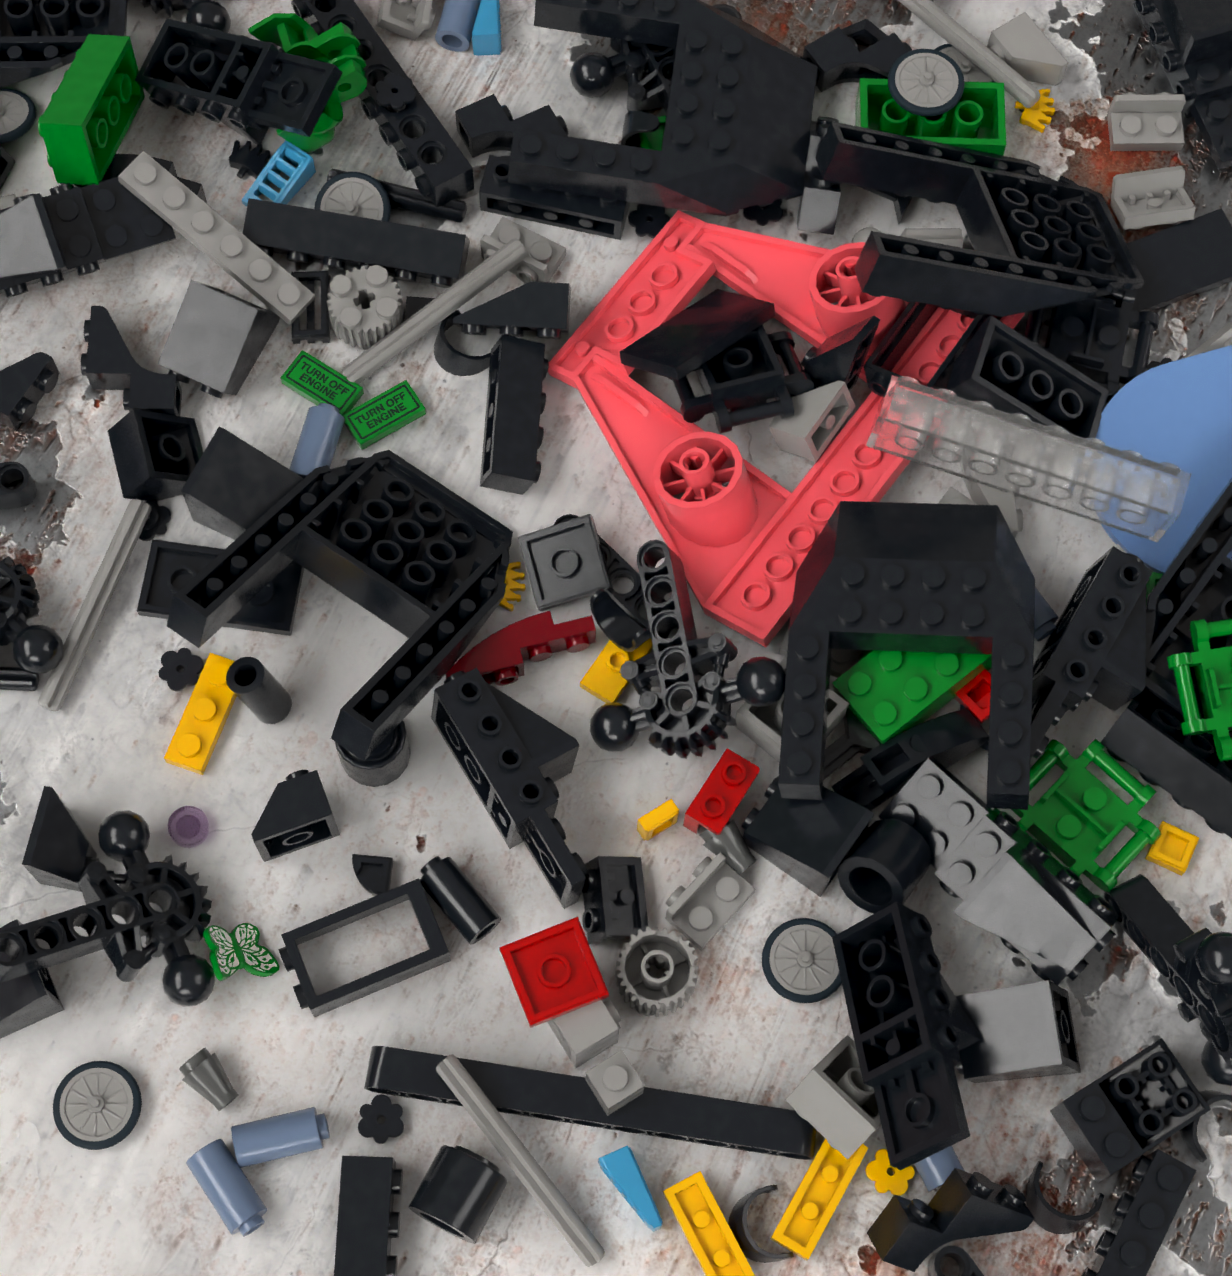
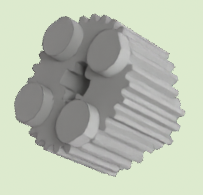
M373 265L369 266L368 269L361 266V269L358 270L354 267L352 272L346 270V275H336L330 282L327 305L331 325L335 336L339 337L340 340L344 339L345 344L351 343L353 348L359 345V349L367 350L404 322L405 315L401 290L398 288L397 281L394 282L392 276L388 277V272L385 268Z
M649 926L646 927L645 932L639 929L637 936L631 934L629 943L625 942L623 950L620 949L615 973V978H617L616 985L620 987L619 994L624 995L625 1003L630 1001V1007L632 1009L635 1007L639 1014L648 1017L655 1014V1017H658L660 1012L664 1016L668 1014V1010L674 1013L677 1006L682 1008L684 1001L688 1002L694 992L698 978V956L694 955L695 948L689 947V939L684 941L682 935L676 937L675 931L668 933L667 928H664L661 932L658 927L651 930ZM655 964L657 969L665 968L667 971L664 972L663 978L651 977L649 975L650 965Z

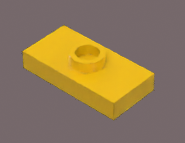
M649 638L633 652L624 651L609 640L580 681V687L605 703H616L629 684L621 676V666L626 661H635L649 654L653 649L652 640Z

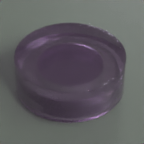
M183 806L171 814L168 820V832L171 839L178 846L193 848L203 843L207 838L209 823L206 815L199 808Z

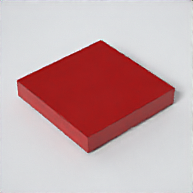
M578 917L499 947L530 1028L609 997V992Z

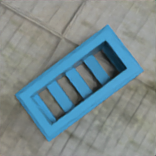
M481 0L472 31L474 55H500V52H502L499 0Z
M285 140L244 195L242 204L247 206L249 198L261 200L258 197L264 194L274 203L287 205L316 173L313 158ZM281 172H283L284 174H286V175L289 176L290 178H289V180L287 181V180H285L283 177H281L279 174H280ZM272 183L280 188L281 191L278 193L270 188L269 185Z
M625 1146L600 1157L598 1163L601 1170L646 1226L653 1232L661 1229L663 1221L631 1147Z

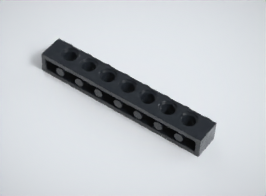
M292 0L291 4L295 14L305 19L318 36L342 22L351 29L353 35L360 41V45L357 47L358 52L367 65L363 68L367 79V87L358 95L361 99L362 109L369 120L375 119L378 123L380 135L386 145L394 146L402 168L406 172L410 170L415 176V183L420 194L424 198L429 196L433 204L438 208L474 190L473 167L414 84L412 88L416 92V99L411 103H404L401 109H394L391 105L383 107L377 103V92L375 90L377 82L384 81V77L393 72L398 73L402 78L408 76L354 0Z

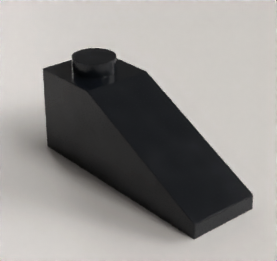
M872 316L828 337L818 349L812 347L806 353L801 366L804 367V372L811 376L814 389L838 380L844 381L849 391L853 388L858 380L880 322L879 318Z

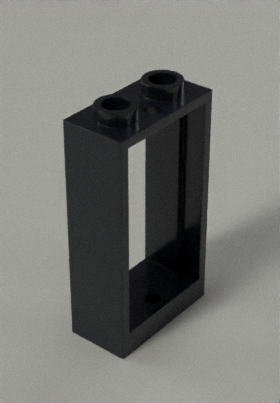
M921 302L909 303L863 365L868 388L879 396H889L901 401L910 409H920L933 415L947 395L945 390L956 359L986 318L993 316L1000 321L1001 316L978 315L967 310L949 309L974 320L927 386L891 372L938 307L937 305Z
M419 878L281 934L285 947L278 949L287 972L295 969L300 984L293 986L301 1009L309 1007L314 1017L451 961L449 950ZM409 900L429 950L317 996L297 945Z

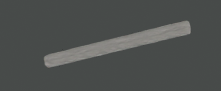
M898 0L993 81L1004 83V90L1024 107L1031 108L1040 99L1037 88L931 0Z
M518 239L511 240L342 369L343 375L347 377L348 381L360 384L525 259L528 254L523 244Z
M132 499L129 502L63 645L62 660L56 668L52 669L38 699V704L47 710L59 711L148 519L151 506L142 500Z
M453 1054L443 1059L436 1066L437 1073L579 1258L588 1267L600 1261L605 1253L604 1248L461 1062Z

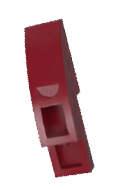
M547 611L510 624L470 649L445 674L446 679L458 671L464 670L467 673L477 668L484 680L489 684L496 683V685L503 686L514 683L518 680V677L525 675L523 660L530 659L531 662H539L550 658L552 653L564 650L570 653L580 652L589 648L590 644L596 643V628L592 615L554 625L551 612Z

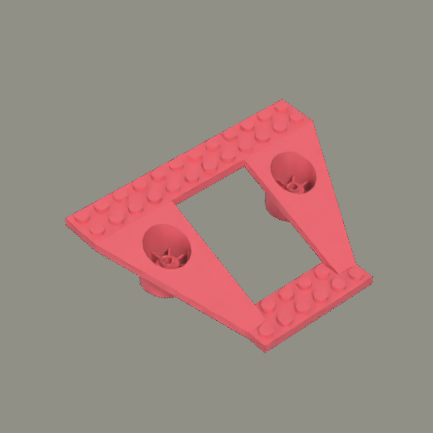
M678 210L549 361L548 373L550 376L578 389L664 543L681 559L686 581L704 613L767 647L790 618L797 570L840 501L879 502L957 401L946 395L932 415L920 409H910L901 401L889 396H879L872 391L792 493L743 459L737 445L726 436L709 431L705 432L696 424L686 422L682 414L628 377L635 368L621 363L620 351L682 312L712 275L743 296L774 303L775 316L773 318L816 348H819L828 337L872 316H876L880 319L864 364L909 302L888 296L875 297L862 292L854 267L865 246V242L847 243L830 250L707 223ZM938 306L891 372L927 386L974 319ZM1025 312L1003 316L1000 321L1014 329ZM863 366L859 378L867 383ZM729 482L726 487L722 486V483ZM684 493L680 499L673 497L676 494Z

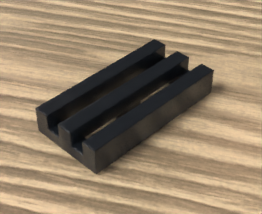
M291 272V275L299 282L307 281V288L314 294L315 280H321V329L315 330L314 297V300L307 307V330H300V315L292 323L293 344H300V340L315 343V340L321 339L323 343H330V316L327 305V294L330 293L329 272Z

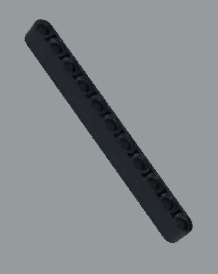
M372 1046L364 1089L381 1094L463 1106L436 1071V1066L447 1056L385 1046ZM457 1058L497 1111L501 1113L787 1158L814 1159L817 1130L807 1120L801 1118L795 1110L644 1087L643 1094L607 1116L584 1077Z

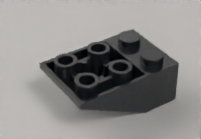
M531 281L453 317V324L462 327L464 334L487 335V328L499 329L501 336L503 334L512 337H524V330L537 331L538 338L560 339L561 332L569 333L571 287L569 283Z
M1161 1038L1050 1110V1112L1098 1183L1204 1115L1211 1108Z

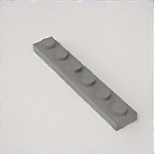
M142 151L118 176V181L287 324L291 325L314 300V293L145 151Z

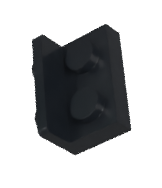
M598 856L585 864L587 874H585L586 880L581 892L583 893L585 909L582 923L584 930L587 932L588 943L598 944L606 939L630 940V935L634 934L637 936L639 929L645 932L646 927H648L641 857Z

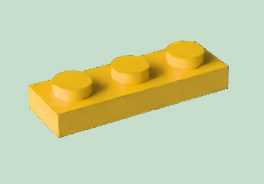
M209 653L164 756L166 763L200 775L204 774L237 697L226 682L227 671L235 661Z
M825 1138L770 1239L807 1261L869 1147L862 1144L847 1160L838 1150L831 1147Z
M701 1171L663 1191V1195L705 1276H755Z

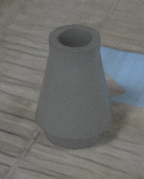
M734 820L727 823L720 835H716L708 829L699 834L705 841L703 846L716 856L721 852L727 857L725 863L739 875L756 861Z
M206 1048L200 1050L179 1068L185 1076L182 1080L212 1103L218 1111H221L238 1096L216 1054L213 1053L211 1055Z

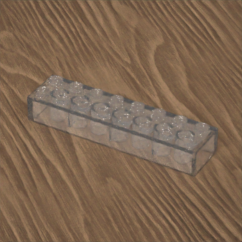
M891 376L878 406L866 443L868 447L1154 542H1158L1180 516L1191 473L1181 471L1178 466L1172 463H1157L1143 458L1138 452L1132 450L1121 451L1106 446L1099 439L1082 438L1070 434L1060 426H1045L1031 421L1026 415L1020 413L1009 414L994 409L987 402H973L958 397L953 391L948 389H933L921 385L916 379L907 376Z

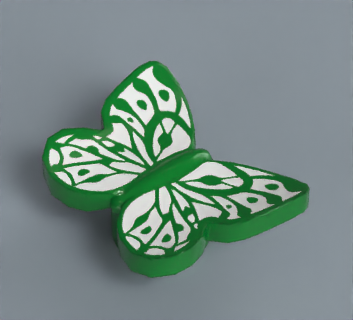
M242 923L236 926L231 933L215 925H211L204 930L205 942L211 949L209 959L215 976L219 981L228 979L238 969L243 968L247 972L260 977L272 976L279 970V964L272 953L266 947L258 945L260 933L256 926Z

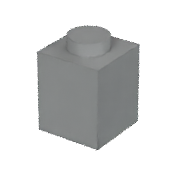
M622 1050L586 1072L585 1080L607 1116L643 1094L644 1084Z

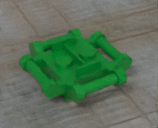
M1205 619L1191 621L1190 632L1195 652L1178 653L1167 657L1168 667L1174 671L1184 722L1181 723L1183 736L1202 733L1213 734L1219 760H1232V738L1229 735V731H1232V646L1211 649L1209 638L1232 635V619L1206 622ZM1189 667H1194L1205 719H1200Z
M1052 739L1044 749V754L1030 767L1029 792L1055 764L1064 773L1033 806L1028 804V810H1011L1021 818L1018 823L1024 833L1028 831L1078 876L1083 873L1101 890L1110 892L1118 883L1116 878L1147 844H1154L1161 836L1160 830L1152 822L1143 819L1137 814L1157 791L1149 784L1144 786L1103 750L1105 746L1097 739L1077 759L1069 754L1062 743ZM1093 762L1134 799L1127 805L1089 772L1086 767ZM1127 826L1135 834L1104 868L1100 867L1094 860Z

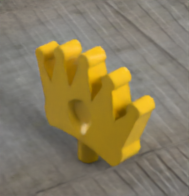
M1050 89L1039 90L1040 99L1031 108L1024 107L1019 101L1015 102V108L1024 110L1019 120L1022 125H1027L1040 133L1044 132V124L1049 125L1052 120L1050 116H1053L1055 113V108L1049 107L1054 103L1053 98H1048Z
M520 562L509 563L505 578V594L499 603V606L510 612L514 610V606L507 601H521V595L515 594L514 591L523 592L526 590L525 584L516 582V580L525 579L523 572L514 571L521 568Z

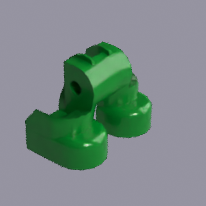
M273 13L248 28L249 33L260 41L272 42L280 46L285 53L334 64L342 72L310 137L280 129L276 130L277 135L304 152L312 153L334 139L335 127L343 119V109L340 103L357 97L367 87V79L363 69L367 65L358 52L357 47L360 45V41L353 35L351 29L342 22L318 36L315 30L297 14Z

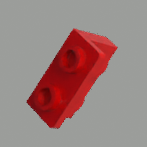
M727 748L686 811L683 826L696 834L701 826L716 835H720L758 776L759 767Z

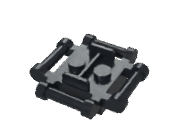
M1137 289L1048 307L1052 309L1045 347L1038 343L1045 308L1029 311L1024 337L1108 389L1109 393L1106 403H1108L1118 392L1119 383L1127 384L1136 376L1148 370L1147 366L1153 332L1158 329L1160 316L1152 311H1132ZM1113 299L1120 300L1119 307H1115L1116 301ZM1128 328L1139 330L1133 365L1129 368L1122 366Z
M762 324L693 370L696 371L705 395L695 397L687 376L678 381L668 378L673 380L681 400L680 410L684 420L694 423L701 420L705 414L713 413L718 431L721 434L730 432L732 427L776 416H781L782 419L794 416V406L790 394L797 396L814 389V383L811 376L804 372L794 351L795 342L792 335L787 331L767 334ZM776 354L781 356L789 375L785 376ZM772 398H775V400H776V401L769 402V403H767V401H766V400L772 399Z

